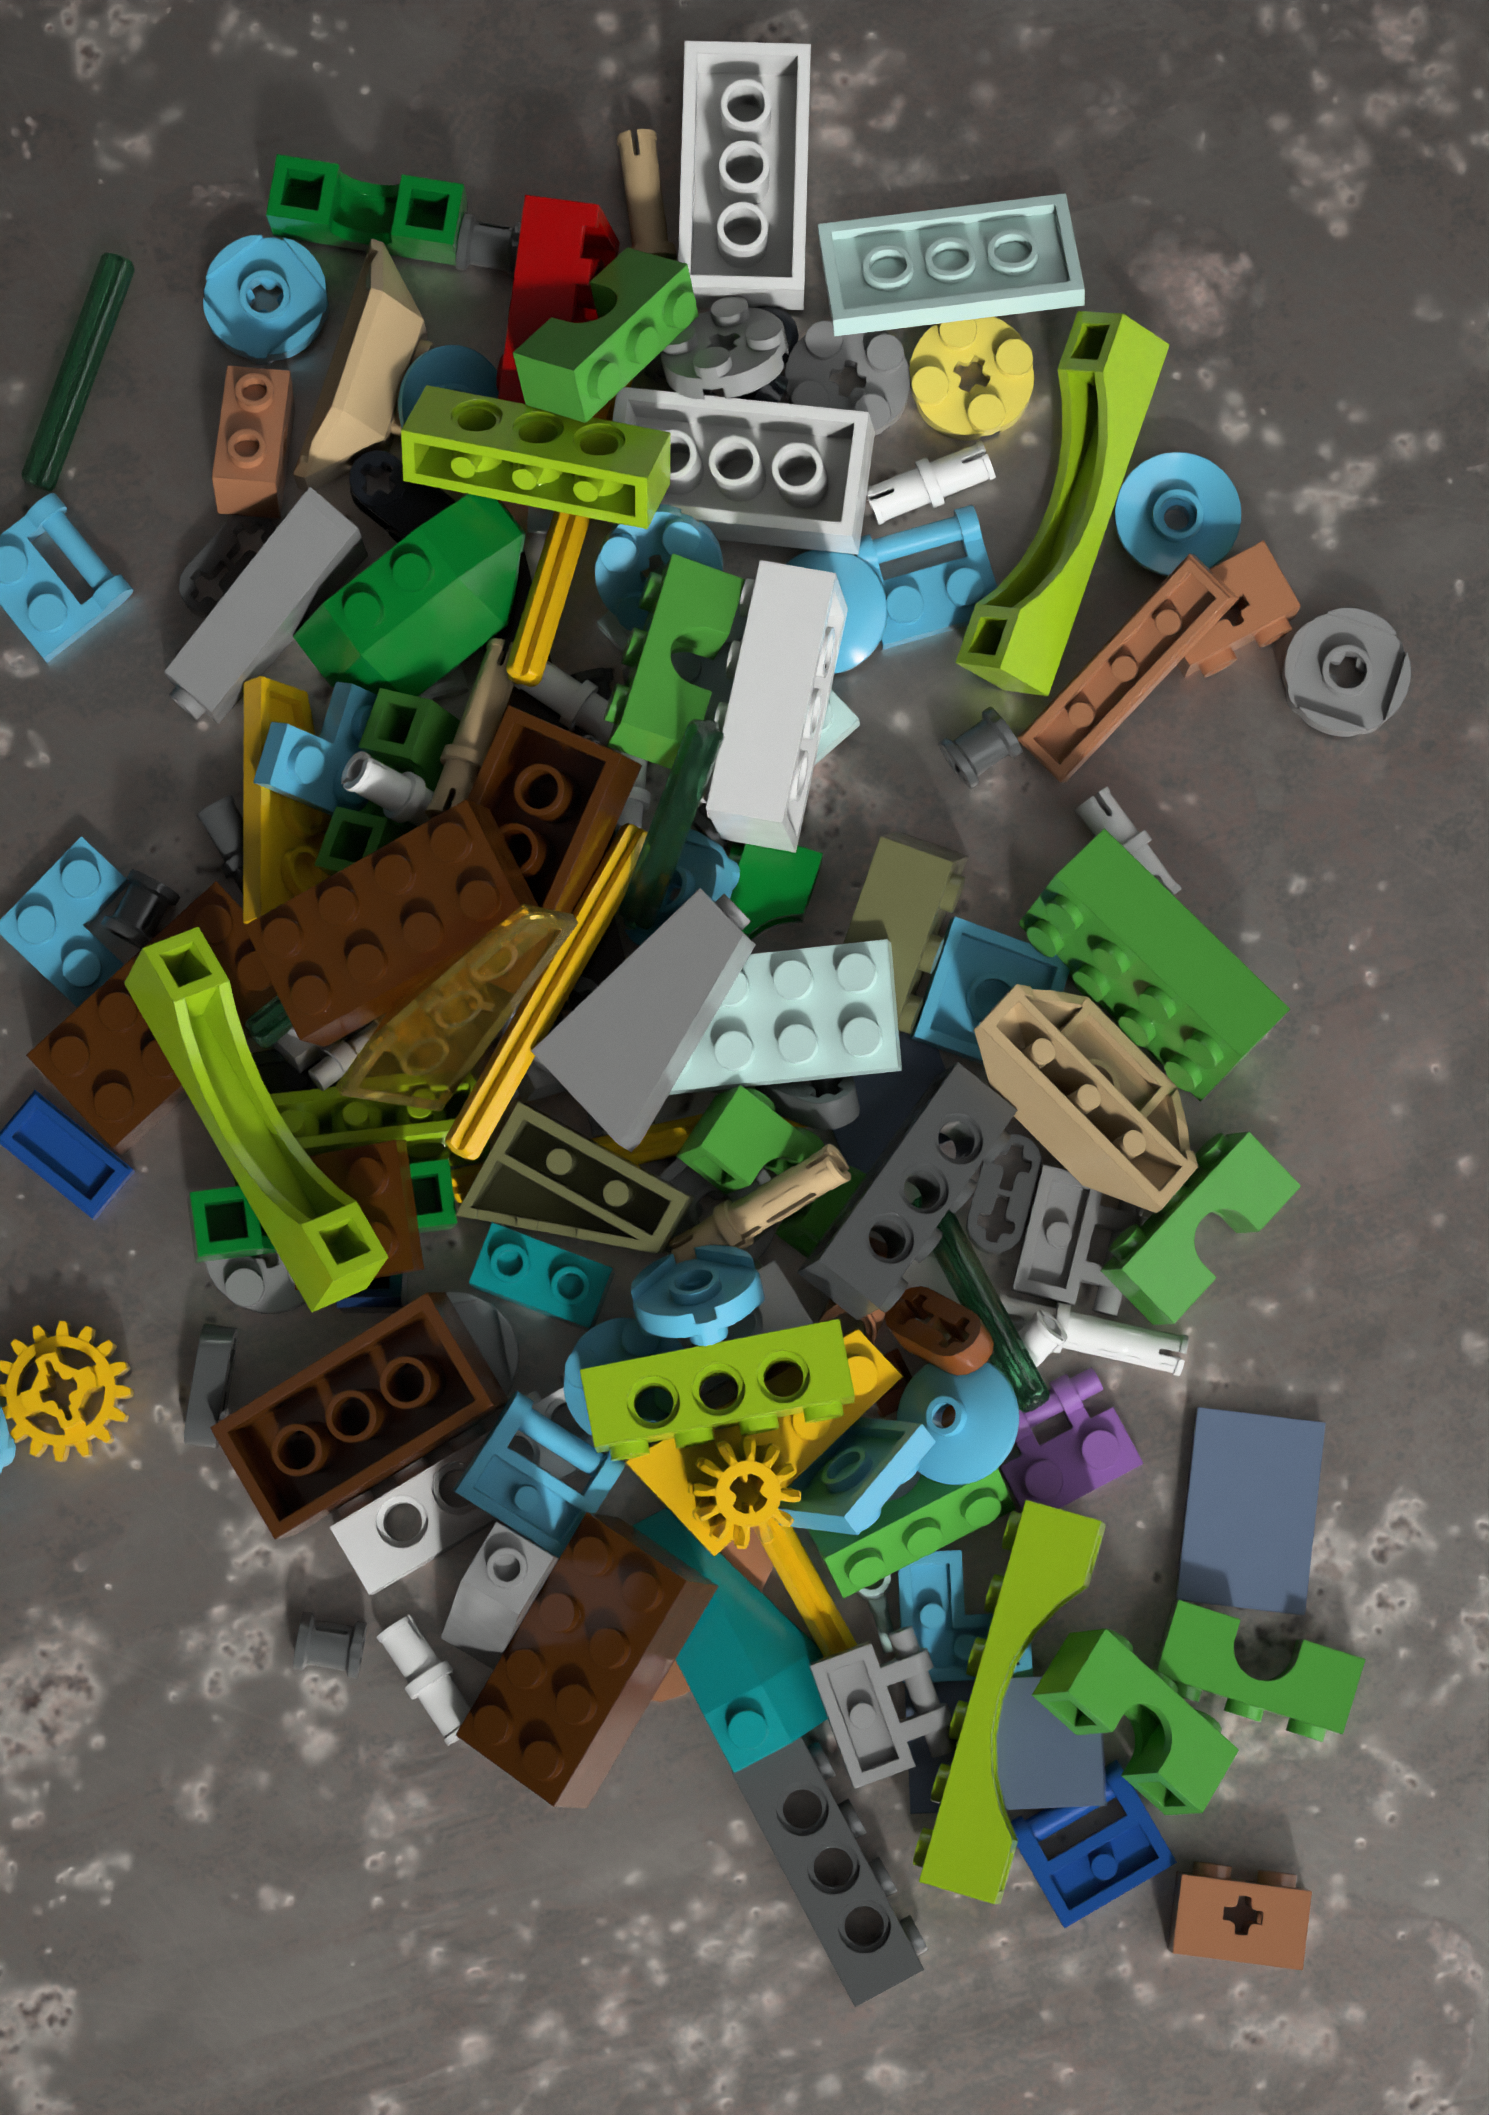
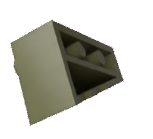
M895 831L879 838L843 944L888 939L891 942L900 1036L901 1031L911 1034L917 1022L923 998L916 996L915 993L918 990L924 972L932 974L939 959L944 937L938 935L947 912L953 913L958 904L965 883V877L961 875L969 856L900 831Z
M518 1101L455 1216L659 1254L665 1252L670 1239L674 1236L695 1197L528 1103Z

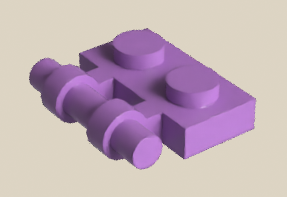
M1092 1367L1072 1378L1064 1374L1050 1381L1051 1389L1018 1405L1019 1428L1015 1445L1021 1456L1000 1466L999 1470L1021 1511H1023L1026 1500L1060 1509L1144 1464L1114 1407L1090 1419L1082 1401L1104 1390ZM1063 1412L1072 1429L1039 1446L1031 1428Z

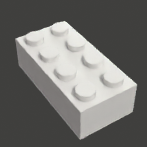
M685 41L678 261L688 264L696 306L699 308H711L715 301L724 297L740 296L747 300L748 307L750 308L779 307L783 310H804L811 44Z
M623 387L616 394L612 421L671 432L670 485L660 504L682 509L681 513L693 517L698 523L701 520L712 530L717 540L859 555L875 436L869 412L737 398L725 399V397L704 395L705 399H692L677 392ZM606 521L611 528L614 523Z
M760 560L756 580L747 578L744 583L740 600V617L747 618L742 641H732L726 666V677L734 681L729 703L720 702L718 704L713 724V740L720 741L715 765H705L699 789V801L707 803V817L711 818L720 838L723 840L796 853L848 612L836 573Z

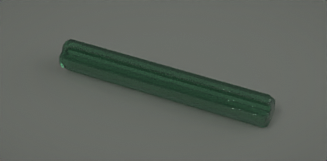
M106 252L101 256L21 473L24 482L34 488L52 491L58 482L135 272L132 261L123 256Z
M693 719L687 725L619 909L620 915L625 919L624 924L630 929L634 930L640 927L648 930L655 924L725 738L724 734L718 729L719 724L714 720L702 721Z
M922 1197L914 1199L911 1204L921 1208ZM948 1210L937 1226L943 1232V1236L932 1252L960 1305L972 1310L979 1316L991 1334L994 1346L989 1360L1011 1383L1018 1401L1019 1410L1023 1413L1032 1412L1049 1400L1050 1392L955 1213Z

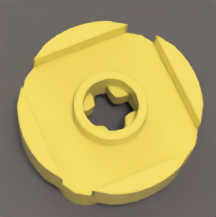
M996 317L939 323L932 326L918 341L910 361V388L912 397L917 404V410L930 427L942 435L956 440H980L981 436L993 435L998 431L1000 433L1019 420L1030 401L1034 386L1032 350L1013 327ZM972 362H976L983 366L982 374L989 379V382L985 387L975 384L970 392L964 391L959 387L961 376L954 371L959 365L968 367Z

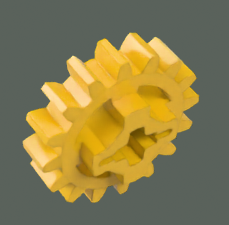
M59 1321L56 1336L50 1337L43 1326L37 1325L33 1327L35 1343L28 1346L26 1343L14 1339L10 1344L18 1355L14 1363L0 1361V1371L8 1375L6 1384H0V1397L6 1398L7 1406L2 1407L6 1421L14 1420L17 1424L10 1432L15 1443L25 1440L28 1436L32 1438L29 1454L40 1458L48 1445L53 1446L55 1460L66 1462L70 1447L75 1446L82 1457L88 1458L93 1456L90 1440L97 1437L108 1444L115 1440L112 1432L107 1427L111 1420L128 1422L130 1416L117 1408L119 1399L133 1397L134 1389L119 1385L118 1378L125 1375L131 1368L127 1362H110L109 1358L117 1348L113 1341L107 1340L97 1347L93 1345L96 1329L86 1325L80 1331L78 1337L75 1338L73 1337L70 1323ZM61 1349L81 1351L89 1356L96 1365L87 1366L79 1370L68 1365ZM35 1361L39 1370L31 1389L21 1393L24 1376ZM56 1372L59 1373L63 1380L77 1383V1390L69 1394L71 1405L68 1407L70 1411L66 1409L63 1403L54 1400L49 1401L48 1394L57 1389L55 1378H57ZM105 1390L101 1409L94 1420L90 1422L87 1410L94 1394ZM46 1413L57 1418L65 1435L47 1433L38 1428L30 1418L34 1416L39 1417Z

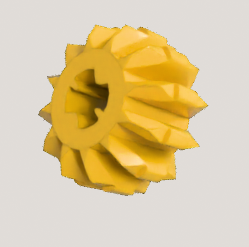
M742 1436L739 1443V1458H736L732 1447L727 1441L721 1440L717 1442L715 1447L722 1461L721 1465L717 1467L712 1461L700 1457L695 1463L700 1471L711 1475L709 1484L701 1482L688 1484V1493L695 1496H709L710 1500L697 1506L692 1511L694 1519L700 1522L718 1514L719 1516L709 1532V1536L716 1541L723 1539L734 1524L733 1541L734 1546L739 1549L747 1548L750 1541V1527L754 1528L757 1537L762 1543L769 1544L773 1542V1532L767 1521L773 1518L777 1523L786 1527H790L794 1521L790 1514L778 1509L780 1501L794 1503L801 1500V1491L793 1488H781L780 1486L781 1482L792 1478L797 1473L795 1465L786 1463L771 1470L780 1452V1448L772 1443L764 1447L755 1460L756 1442L752 1436ZM748 1474H752L756 1478L752 1489L759 1494L758 1500L753 1506L742 1502L741 1510H736L733 1504L737 1496L730 1490V1486L736 1478L747 1482Z

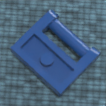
M1117 1760L1105 1766L1107 1802L1116 1798L1125 1815L1047 1860L1038 1843L1101 1806L1045 1808L1026 1820L1020 1815L1011 1821L1018 1838L1017 1849L1024 1858L1063 1928L1070 1926L1177 1863L1134 1787L1121 1776L1124 1770Z

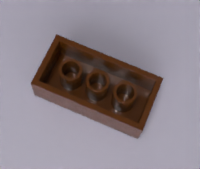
M508 705L467 799L490 809L547 923L463 970L519 995L525 996L598 868L641 770V764L609 748Z
M466 799L244 925L299 1040L326 1047L547 922L490 809Z
M215 881L144 947L199 927L230 980L237 1014L247 1042L260 1030L257 1022L282 1003L245 930L244 925L246 924L243 923V909ZM141 950L26 1055L109 1146L121 1156L128 1152L188 1096L124 984Z
M427 1292L211 1426L210 1429L276 1540L302 1532L347 1502L370 1490L503 1408L509 1399L446 1292Z
M586 1512L455 1736L553 1807L587 1809L716 1592L718 1585L621 1518Z

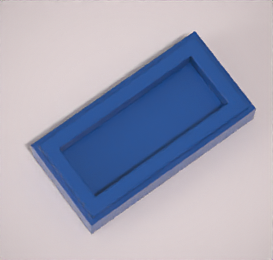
M36 1090L32 1092L0 1131V1144L94 1221L136 1172Z

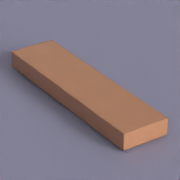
M1189 554L1017 737V740L1060 783H1066L1239 598L1195 554Z

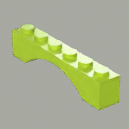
M1077 311L1057 369L1062 398V441L1058 472L1048 508L1035 538L1018 565L996 589L975 604L955 662L1005 691L1049 696L1170 344L1123 313Z
M193 928L142 948L124 984L311 1313L367 1289L388 1259V1255L357 1201L339 1189L315 1165L279 1114L261 1079L247 1045L237 1014L230 980L200 928Z
M1029 1500L1025 1501L1022 1513L1011 1512L1002 1541V1549L1011 1551L1005 1576L993 1575L984 1606L985 1612L994 1614L987 1639L976 1637L967 1665L966 1674L976 1677L969 1702L958 1701L949 1729V1738L958 1740L951 1766L941 1763L932 1789L931 1802L940 1804L934 1829L923 1827L914 1853L913 1865L922 1868L919 1882L991 1904H1001L1018 1843L1017 1835L1005 1809L998 1776L997 1734L1003 1700L1016 1666L1035 1635L1062 1606L1089 1588L1106 1524L1102 1521Z

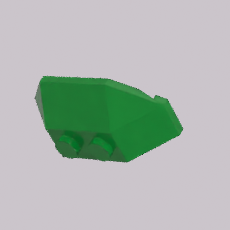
M467 494L416 528L326 600L293 635V638L330 687H335L336 682L351 683L378 695L379 689L382 688L419 697L485 645L489 639L494 638L510 625L518 580L520 554L523 552L526 533L501 500Z

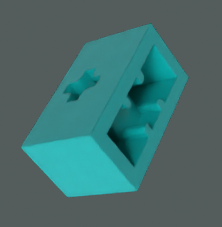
M492 1222L469 1284L474 1289L588 1332L596 1325L615 1272L609 1266Z

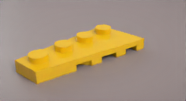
M264 676L244 682L243 923L245 924L250 923L330 877V875L314 865L325 838L324 833L327 832L331 816L253 783L271 722L287 723L315 735L308 692Z
M853 1329L843 1335L855 1394L854 1403L842 1405L844 1416L820 1422L805 1423L804 1413L779 1417L780 1428L776 1430L746 1435L755 1438V1460L769 1443L775 1444L780 1448L779 1456L771 1470L786 1463L795 1465L797 1473L792 1478L781 1482V1488H787L903 1377L859 1329ZM790 1365L783 1369L782 1372L764 1381L772 1394L779 1397H788L800 1389L803 1377L795 1366ZM737 1396L715 1410L730 1407L735 1402ZM739 1425L713 1430L715 1441L707 1444L676 1448L675 1440L672 1438L659 1441L650 1446V1454L623 1460L714 1557L733 1540L734 1524L720 1541L712 1539L709 1536L710 1528L719 1515L717 1514L708 1520L700 1522L695 1520L692 1511L697 1506L710 1500L709 1496H695L688 1493V1484L692 1482L709 1484L711 1475L700 1471L695 1463L700 1457L712 1461L717 1467L721 1465L722 1461L715 1447L717 1442L721 1440L727 1441L732 1447L736 1458H739V1443L742 1439ZM748 1474L747 1482L736 1478L730 1486V1490L737 1496L733 1504L736 1510H741L742 1502L753 1506L758 1500L759 1494L752 1489L753 1483L756 1480L752 1474Z

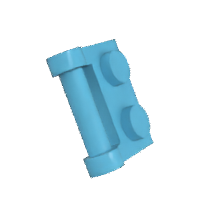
M50 493L41 498L28 510L24 517L0 535V606L46 663L122 605L134 590L121 574L113 575L65 515L67 511L66 505L56 493ZM45 531L95 591L93 596L82 605L31 543Z
M973 505L955 509L953 517L872 540L870 534L861 536L859 555L854 554L875 571L886 593L888 619L885 632L880 641L882 650L968 626L975 604L997 588L983 542L979 520ZM961 540L966 557L883 580L879 566L880 563Z
M516 1391L504 1406L495 1425L453 1490L560 1558L586 1512H597L624 1469L625 1462L623 1460L611 1461L610 1451H607L605 1454L602 1452L597 1453L594 1447L533 1409L534 1401ZM518 1430L588 1474L590 1479L581 1493L508 1447Z

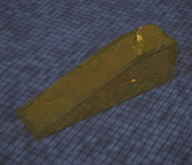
M526 904L512 912L391 1006L337 1083L336 1088L341 1096L441 1111L577 926L578 921L571 913Z

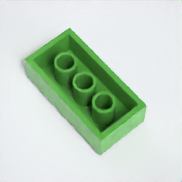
M1105 828L1053 877L1018 923L1027 933L1030 943L1038 952L1047 957L1057 955L1070 969L1069 975L1072 976L1079 992L1083 996L1089 997L1092 1001L1098 1002L1118 1021L1121 1031L1135 1045L1144 1047L1164 1066L1168 1078L1178 1088L1191 1092L1200 1102L1290 1010L1274 992Z

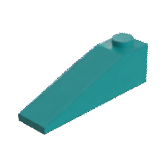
M667 1507L632 1525V1527L718 1585L716 1592L675 1660L734 1773L791 1744L828 1719L808 1663L824 1658L816 1643L792 1623L721 1552L715 1557L712 1556Z

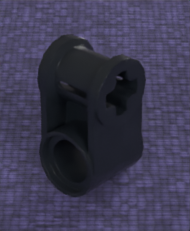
M374 450L364 453L355 460L350 470L349 483L353 503L361 512L382 527L396 543H399L420 525L456 502L440 488L403 481L402 462L396 456L386 451ZM384 472L390 475L389 489L391 492L389 494L382 490H377L372 496L367 494L366 475L369 474L374 478H379Z

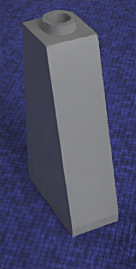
M310 487L165 669L166 676L171 684L175 686L169 696L196 720L205 712L219 724L244 696V682L263 675L294 640L293 635L326 600L336 593L368 557L359 528Z
M701 888L698 889L531 1050L618 1145L630 1152L643 1140L756 945L742 931L751 921L725 894L717 901H714Z
M496 1522L461 1579L441 1638L494 1670L559 1558L511 1528Z

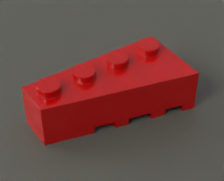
M525 194L512 296L508 311L504 354L500 357L497 368L496 386L499 391L498 399L525 404L513 352L551 317L572 323H583L598 319L590 281L618 256L620 242L599 204Z

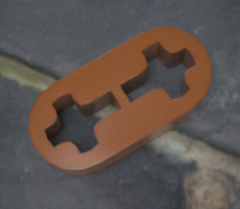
M918 1286L906 1289L894 1306L885 1313L887 1327L905 1350L949 1374L958 1376L972 1373L983 1366L992 1354L994 1346L992 1336L979 1316L972 1310L930 1288ZM929 1317L930 1321L927 1324H924L915 1318L925 1320ZM951 1337H953V1338H955V1339H957V1340H959V1341H961V1342H963V1343L961 1344V1343H959V1342H955V1341H954L953 1343H951V1344L949 1345V1343H948L947 1341H948Z

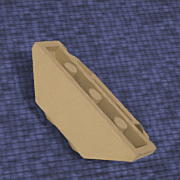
M374 239L370 241L293 472L298 489L307 491L310 487L316 490L350 473L355 460L364 453L374 450L390 452L395 435L401 437L402 427L398 413V397L404 375L420 355L434 348V343L427 341L428 334L424 319L387 248L381 241Z
M1016 984L974 1028L990 1088L1018 1110L1014 1117L1083 1186L1157 1213L1164 1208L1198 1168L1195 1153L1190 1151L1188 1126L1178 1087L1089 997L1053 990L1032 989L1031 986Z

